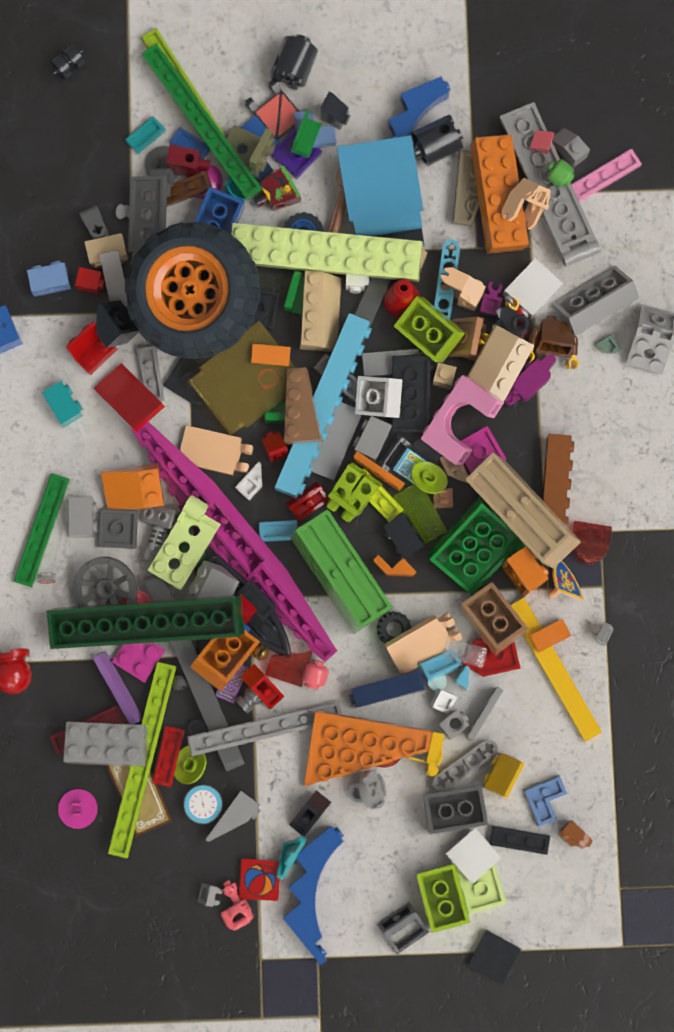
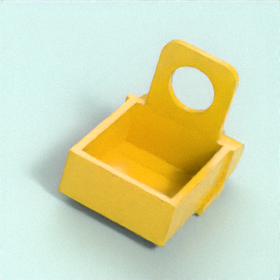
M432 732L426 761L411 757L406 759L426 763L427 775L436 776L438 774L437 766H440L442 762V745L445 734Z

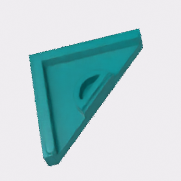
M298 837L283 843L276 878L282 880L285 878L304 846L305 838Z

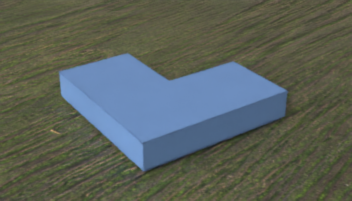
M306 111L294 112L293 114L296 134ZM310 111L308 119L314 121L313 112ZM334 126L320 128L313 148L336 146Z
M560 776L523 790L538 827L557 820L550 801L567 794Z

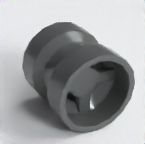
M250 687L244 690L243 697L238 696L235 699L247 714L252 710V705H258L262 701Z

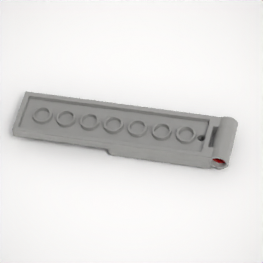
M533 102L501 115L499 119L506 135H512L514 152L526 179L551 190L548 210L543 209L541 217L564 266H569L601 253L599 243L594 236L571 183L566 187L558 188L546 177L548 165L552 161L557 162L560 159L553 143L550 145L548 154L530 148L536 130L547 131L535 103Z

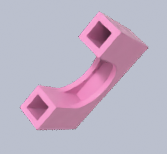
M462 375L454 383L452 392L444 398L442 407L435 412L431 424L424 429L421 440L455 465L463 466L473 450L454 436L451 429V420L454 413L464 405H472L485 416L494 418L504 402L470 377Z

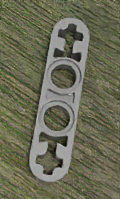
M485 740L438 773L432 780L433 787L438 791H445L492 758L497 753V744L492 740ZM486 743L488 745L492 744L493 753L486 752L483 754L486 758L482 760L481 755L476 750L479 748L481 752L486 748ZM471 754H475L478 757V763L474 766L470 765L467 761L468 756ZM456 765L460 766L463 770L462 775L459 777H455L451 772L452 768ZM448 771L449 776L454 781L451 783L450 779H448L444 783V788L442 786L437 787V778L444 779L447 776L444 773Z

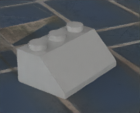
M204 560L197 571L193 583L189 587V592L185 599L230 596L234 594L239 581L224 567Z

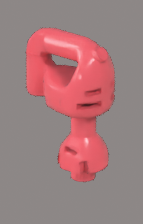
M229 880L223 884L225 888L222 891L231 898L234 905L220 914L229 929L238 930L248 924L254 916L248 902L245 899L240 900L237 895L236 883L231 884ZM242 913L244 915L243 918L233 922V918L237 914Z

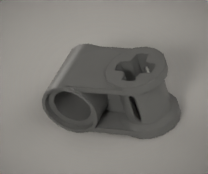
M97 205L79 212L93 240L109 236Z

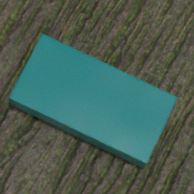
M152 116L125 141L139 155L159 138L166 129Z

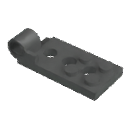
M171 168L151 169L149 176L130 177L128 252L138 253L145 244V241L148 239L144 237L146 229H150V236L166 229L167 197H170L171 187L174 184V173ZM151 191V199L147 201L145 194ZM150 210L151 217L146 220L145 212Z

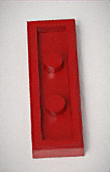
M165 726L152 784L172 787L185 730Z

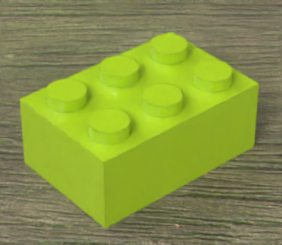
M416 296L394 325L396 329L433 361L439 363L444 362L465 335L463 330L428 300Z
M454 863L415 873L431 933L470 923Z

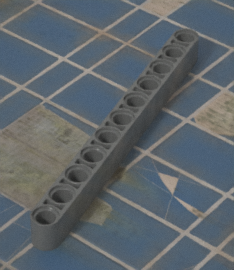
M153 574L144 578L153 601L174 600L167 582ZM192 640L170 641L209 732L229 727L211 683L190 668L198 657ZM238 746L217 750L227 772L245 764Z

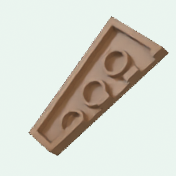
M305 367L287 369L284 442L286 444L323 442L319 429V420L315 411L316 406L312 397L308 370Z

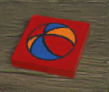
M242 859L239 898L278 901L280 879L276 878L279 861Z

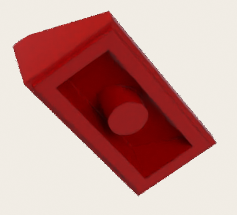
M315 482L306 488L302 495L298 494L297 499L293 497L286 502V505L299 522L328 502L329 498L321 485Z

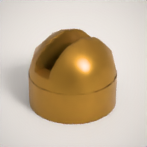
M258 645L253 650V655L257 660L263 661L268 657L269 651L262 645ZM261 648L265 649L261 656L258 657L257 654L260 652Z

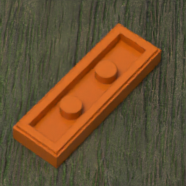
M358 451L353 456L354 462L397 491L403 489L404 482Z

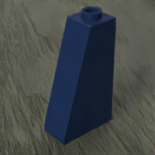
M421 670L352 688L349 698L351 705L360 708L422 692L425 690Z

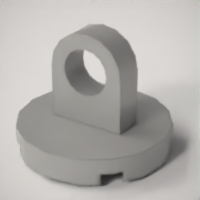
M376 770L364 771L360 781L352 784L348 789V795L352 801L363 802L371 810L381 808L385 803L383 796H386L385 782L383 777L376 773ZM355 788L360 789L361 797L356 794Z

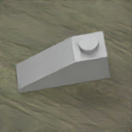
M240 791L206 840L210 842L248 822L251 818L254 820L261 811L258 809L260 804Z

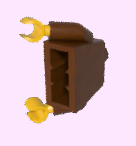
M555 315L546 316L545 319H542L540 325H536L530 332L527 342L534 345L533 349H535L536 353L570 357L564 366L566 369H569L572 363L573 369H576L579 366V361L575 358L578 354V338L570 330L567 322L557 321ZM532 349V351H531V353H530V355H529V356H530L529 363H530L531 361H533L534 358H535V355H534V353H533V349Z

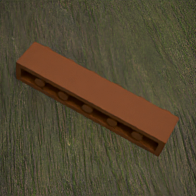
M549 433L546 440L542 500L568 527L569 517L566 516V509L570 507V498L567 497V491L571 490L572 479L568 478L569 471L573 469V460H570V453L574 452L575 442L571 441V435Z

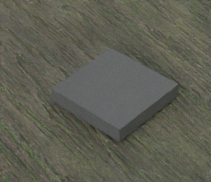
M100 509L98 547L137 549L139 511Z

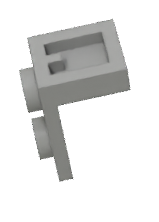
M160 506L144 508L140 521L172 531L181 513Z

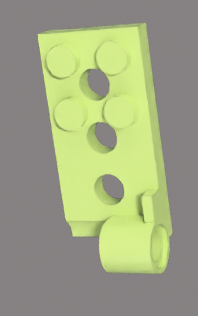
M193 495L189 497L175 526L147 570L179 590L183 589L221 525L204 515L209 506L207 503ZM190 527H199V534L191 536L189 534ZM183 542L190 545V549L186 553L179 551V545ZM178 559L180 566L177 569H171L169 567L170 560Z

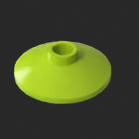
M423 461L415 464L412 468L411 478L420 490L430 494H438L446 488L448 483L447 476L438 465Z
M189 746L184 747L179 753L174 774L175 778L183 784L196 782L202 776L206 767L205 753L191 756Z

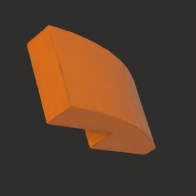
M561 619L533 633L529 637L537 652L540 653L572 635L564 620Z

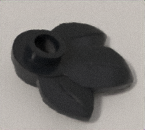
M512 308L497 309V315L500 320L493 325L491 331L497 325L521 337V333L527 330L529 321L526 316L517 314ZM517 320L522 321V325L520 327L516 326Z

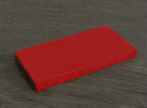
M122 363L94 387V390L135 432L139 431L165 407Z

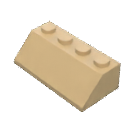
M305 270L299 350L333 352L338 340L341 278L326 272Z
M495 325L467 377L476 381L504 402L534 345Z

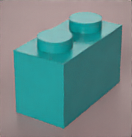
M60 381L41 392L63 428L83 417L80 412L83 408L78 400L74 401L70 396L73 392L68 384L64 385Z

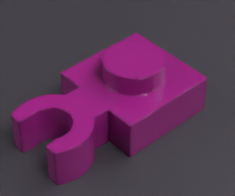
M490 282L488 285V292L490 294L484 293L479 313L498 318L497 309L501 306L502 298L497 297V295L501 293L503 286L500 284L498 290H493V282Z

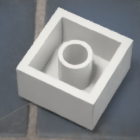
M358 376L355 414L399 418L402 379Z

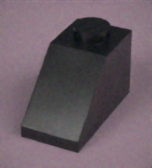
M329 91L320 107L321 121L341 130L342 126H346L350 119L349 107Z
M316 790L289 825L305 837L331 804V801Z

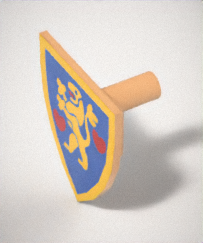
M561 561L553 568L552 576L555 589L548 593L549 597L554 599L562 593L583 601V595L578 582L569 568Z

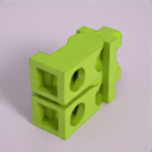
M355 463L348 464L335 487L328 495L330 499L327 507L334 512L337 511L339 506L345 508L341 517L346 522H350L360 515L374 494L383 485L371 475H366L367 472Z

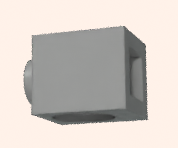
M456 710L438 726L451 740L469 726L467 723L469 718L463 711L459 713ZM456 718L460 721L458 729L451 728V719Z

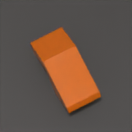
M379 555L373 560V563L385 576L413 577L416 574V571L404 558L393 568Z

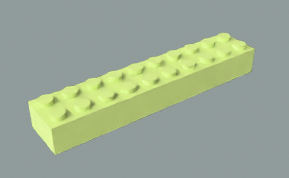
M233 223L232 236L245 246L256 266L394 280L405 279L419 282L423 249L422 241Z

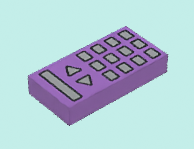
M242 665L222 691L218 689L215 696L234 704L243 683L241 676L249 668Z

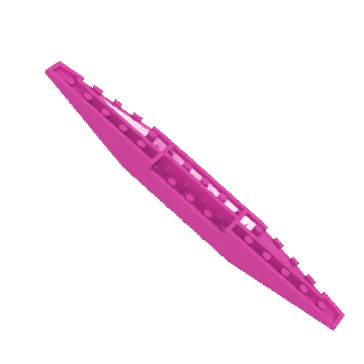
M150 422L146 423L137 432L130 427L141 447H145L148 451V458L151 463H158L161 479L164 478L170 487L168 491L172 497H176L180 504L178 507L181 512L191 495L209 505L204 515L221 524L209 544L214 552L247 582L251 580L278 607L274 612L281 619L280 621L284 626H289L299 640L302 638L308 643L307 647L324 662L329 660L337 652V649L287 569L218 486ZM194 526L195 529H196L198 532H200L199 527Z

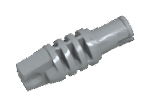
M160 526L152 527L144 557L147 562H153L167 539L169 532L166 528Z

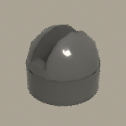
M184 675L175 676L173 679L174 690H183L189 687V683Z

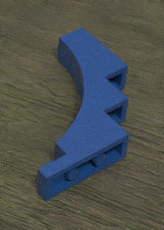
M442 76L401 94L400 101L406 112L388 119V127L393 135L392 138L410 136L421 119L432 108L448 99L449 92L451 91L447 81L443 80Z
M332 826L301 850L296 857L307 872L291 884L289 888L301 903L283 917L320 965L327 960L325 957L327 952L321 945L316 946L315 944L322 938L315 907L317 884L329 857L344 842L342 840L343 833L338 827L333 828Z

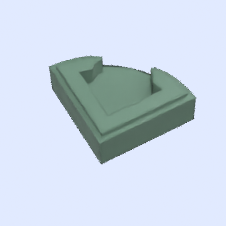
M611 334L594 345L599 351L606 354H614L621 351V348Z

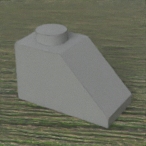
M563 128L553 137L552 143L573 168L587 158L590 149L578 135Z

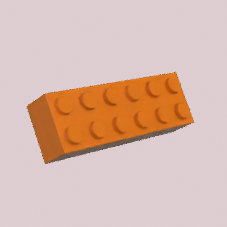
M512 135L475 138L470 144L486 252L488 254L523 250L529 245L523 204L514 220L508 221L507 218H502V209L510 192L519 184Z

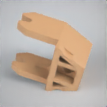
M523 178L510 192L502 209V218H507L508 221L514 220L524 200H526L529 204L524 212L527 229L531 230L536 226L543 209L548 210L551 190Z
M453 267L445 268L444 271L449 276L441 275V279L444 284H441V289L448 291L451 287L455 288L453 298L458 299L457 305L475 311L486 286L481 281Z

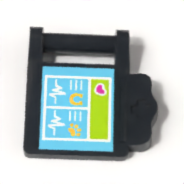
M396 434L393 438L394 442L381 461L378 460L376 464L404 482L405 486L416 494H420L422 490L414 484L411 478L412 468L415 464L423 461L432 462L439 466L440 464L437 461L440 458V453L420 439L415 440L411 444ZM400 445L406 447L392 468L386 466Z

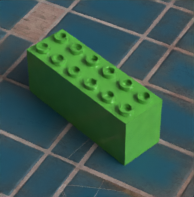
M329 510L324 511L294 531L291 540L354 634L393 608Z

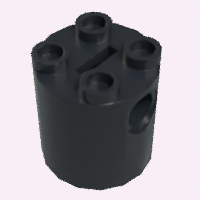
M304 35L285 36L271 70V79L288 84L287 87L292 90H298V87H305L318 53L317 47Z
M450 114L411 133L415 159H422L426 166H430L464 148L461 141L463 135L460 129H455L454 120Z

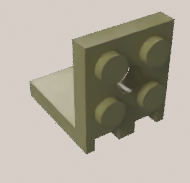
M234 125L227 137V141L253 177L258 179L260 171L263 172L267 165L268 155L271 156L275 149L273 131L266 128L262 137H259ZM240 146H245L248 151L245 154H240L237 152V149Z

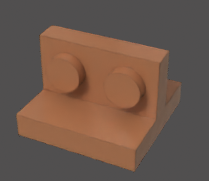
M480 317L453 319L452 322L463 330L465 335L448 356L463 357L475 362L483 348V345L479 344V340H484L481 333H486L487 325L482 324L483 319Z

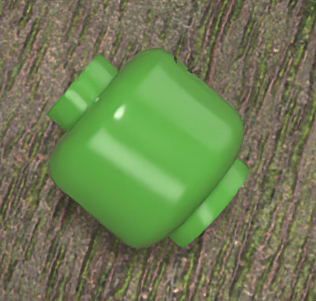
M559 159L557 162L552 161L546 168L548 171L547 179L558 188L566 187L575 176L573 174L574 168L563 159Z

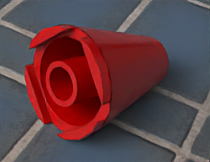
M403 279L391 284L387 288L383 302L386 311L390 315L400 318L416 296H421L418 289L410 281Z

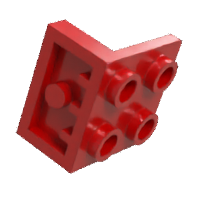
M94 321L84 326L82 332L72 338L66 346V349L75 361L89 375H92L118 350L116 346L106 348L100 342L99 336L96 334V323Z

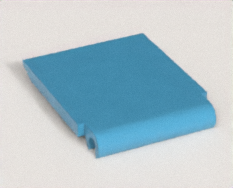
M411 135L337 147L349 223L353 222L355 235L377 236L422 228L420 211L424 209Z

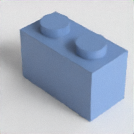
M56 261L50 263L49 266L37 265L27 270L31 292L34 297L71 289L65 263Z

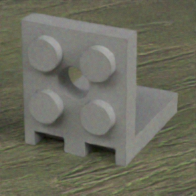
M641 304L637 330L626 359V365L659 374L663 373L674 343V313ZM646 349H652L655 353L652 355H648L644 351Z

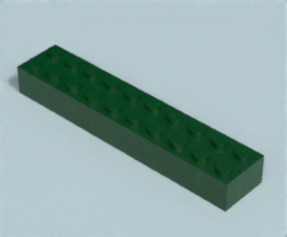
M241 595L60 607L46 611L50 649L240 637L245 634Z

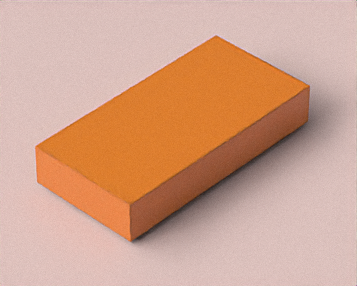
M252 344L251 363L289 366L291 347Z

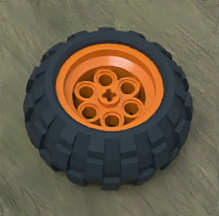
M201 222L170 225L168 228L150 236L138 253H135L130 262L131 267L128 278L125 279V293L129 316L135 323L141 336L166 354L188 359L215 356L226 349H230L239 342L256 318L255 314L261 298L259 273L256 264L245 246L223 229ZM185 267H188L190 269V274L188 277L184 278L182 276V270ZM207 270L209 278L202 281L201 273ZM176 282L178 285L175 292L170 291V284ZM188 286H190V287H193V286H194V288H193V290L195 291L194 294H191V293L188 294V292H189V290L187 289ZM210 289H214L216 292L213 299L207 297V292ZM182 300L184 302V308L178 311L176 309V304L178 301ZM197 304H202L203 311L200 314L195 312Z

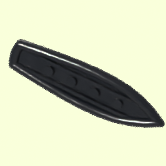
M218 554L205 560L224 567L239 581L233 595H237L236 593L247 583ZM273 612L265 621H262L254 613L249 622L246 623L251 629L249 633L259 640V644L266 649L290 658L292 656L290 643L276 613Z

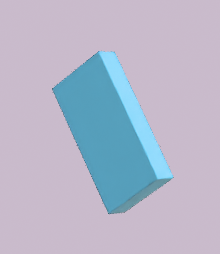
M297 520L259 522V535L263 542L291 540L294 531L298 529Z
M450 649L419 664V668L427 683L462 667V663L454 649Z

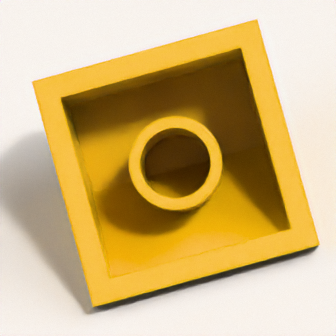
M502 752L500 755H495L491 763L494 767L490 773L487 772L482 782L485 783L483 788L507 799L525 763Z

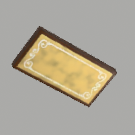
M106 765L122 802L131 766ZM151 769L134 832L136 837L173 821L158 785L152 784L154 775Z

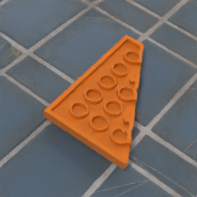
M316 710L304 786L328 781L332 778L345 776L363 769L366 770L373 766L390 763L418 753L428 752L432 730Z

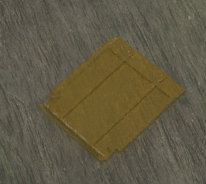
M260 321L248 329L234 346L218 353L199 367L201 372L188 381L229 435L235 433L242 426L249 427L263 416L265 412H268L286 397L287 369L296 368L291 361H289V366L251 363L252 344L279 346Z

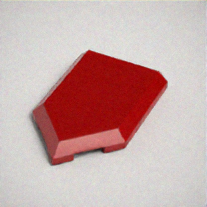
M482 638L474 639L461 660L464 666H468L469 669L482 677L521 669L515 642L497 655H494Z

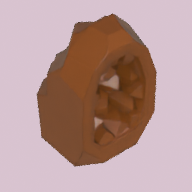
M569 820L557 834L571 847L578 846L581 849L590 847L593 841L572 820Z

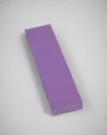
M107 652L98 654L93 660L129 724L134 725L141 722L143 716Z

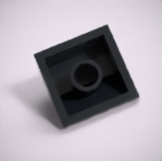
M121 300L99 303L97 305L96 334L106 348L127 344L139 333Z

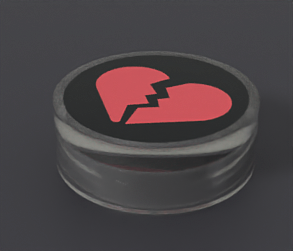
M43 572L37 575V583L52 584L57 582L55 573Z

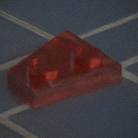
M308 650L304 653L293 652L288 655H271L265 675L302 687L303 681L301 677L306 664L310 663L313 651Z

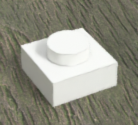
M438 688L430 706L449 714L457 697Z

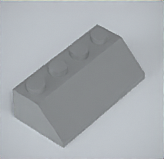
M613 266L552 302V305L561 320L569 324L570 330L576 336L593 325L600 323L608 316L615 314L618 310L632 304L635 300L639 299V295L634 281L617 266Z

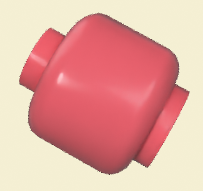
M313 659V662L305 664L301 676L305 686L319 689V687H323L326 684L329 669L324 666L325 662Z

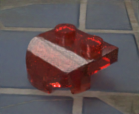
M574 521L572 532L581 543L571 553H574L578 557V561L582 563H598V561L606 557L609 550L612 527Z

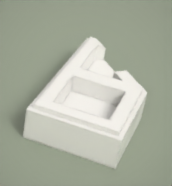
M260 462L235 487L249 501L262 488Z

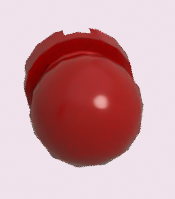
M10 649V653H1L0 651V690L2 692L15 695L23 692L31 683L32 671L30 665L25 661L26 658L30 657L29 649Z

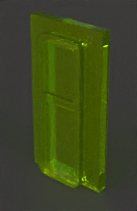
M415 484L393 496L404 509L402 513H407L425 543L431 542L447 532L429 496Z

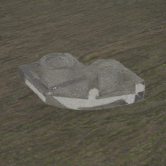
M447 638L442 657L483 667L487 648Z

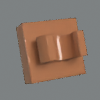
M445 488L441 493L433 494L434 509L453 508L452 488Z

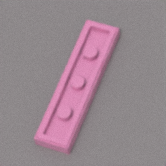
M630 149L571 184L579 202L640 167L641 162L634 151Z

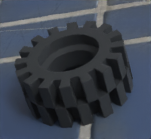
M387 612L378 621L377 636L385 644L395 638L390 636L386 630L390 622L399 623L402 628L400 634L412 628L410 620L401 612Z

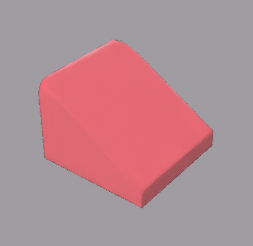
M536 130L530 148L548 154L555 133Z

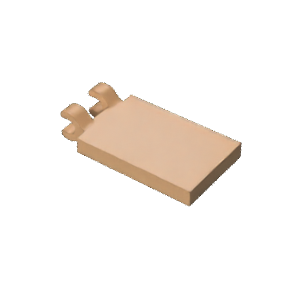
M186 425L180 451L198 468L233 476L234 470L248 473L249 464L239 462L241 453L252 455L254 448L249 444H241L242 438Z
M448 612L438 619L433 615L384 644L400 675L409 673L419 667L420 663L450 649L451 642H458L462 639L456 627L451 628L448 632L446 631L445 627H451L455 624Z

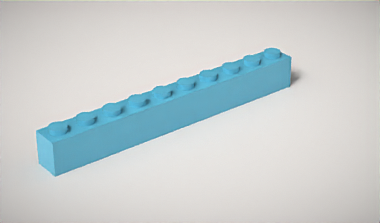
M350 313L313 396L323 443L328 434L325 430L328 424L332 425L335 414H333L335 407L339 408L343 397H340L342 390L346 391L350 383L348 376L350 372L354 373L356 369L357 355L361 356L365 346L362 343L365 338H369L372 328H369L370 321ZM320 442L293 444L275 485V490L296 499L298 494L302 495L306 484H303L305 477H310L313 470L311 463L313 459L317 460L321 449H318Z

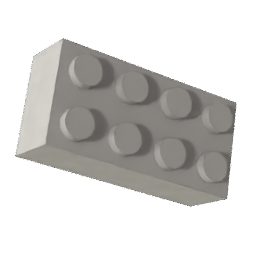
M67 722L64 762L68 764L146 767L148 727L145 725Z

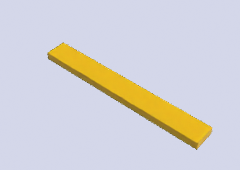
M522 598L513 603L511 607L528 627L526 634L523 635L584 742L602 733L553 646L540 653L537 652L529 636L541 630L542 627L526 599Z

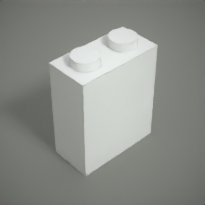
M535 258L505 289L503 296L505 301L511 305L513 304L511 297L517 298L523 314L531 320L561 289L563 283Z

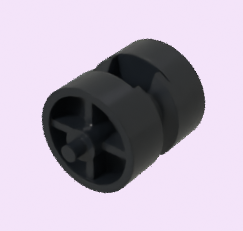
M69 44L62 50V55L57 54L50 60L54 67L52 73L54 75L58 73L64 80L69 78L73 74L74 69L78 70L86 64L81 55L82 49L78 51Z

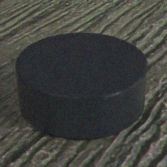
M194 719L188 724L187 730L190 736L207 732V725L201 719Z

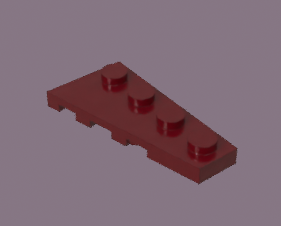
M119 705L80 722L130 725ZM66 729L49 736L58 755L64 754Z

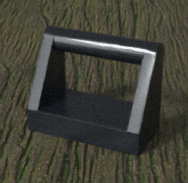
M410 902L377 924L396 954H399L429 933ZM417 920L422 928L398 945H395L390 937Z

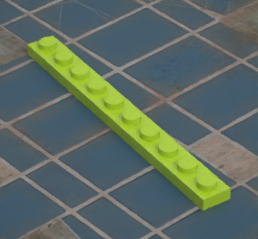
M157 662L141 724L148 727L146 767H130L108 854L128 858L176 666Z

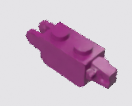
M547 355L541 361L537 359L534 362H528L523 367L525 371L516 378L504 403L510 407L519 400L527 402L549 382L551 378L549 370L555 365L557 360L555 356Z

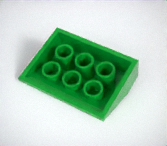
M479 497L428 551L429 560L468 593L473 595L523 541Z

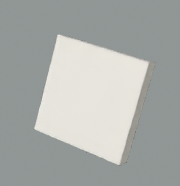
M476 828L446 853L471 884L501 859L499 854Z

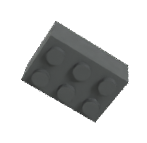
M482 785L422 795L430 835L488 825Z

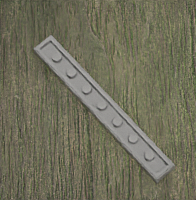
M339 701L188 736L191 756L313 728L316 710L342 715Z

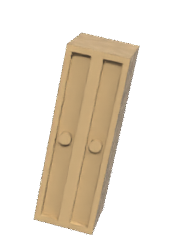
M494 452L465 479L537 558L547 566L555 568L581 543L576 535L515 470Z

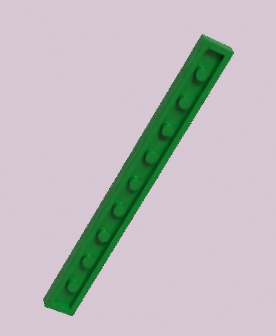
M156 43L141 53L142 57L245 199L248 200L260 192L262 188L158 44Z

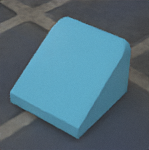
M468 666L462 669L455 680V683L465 690H468L469 683Z

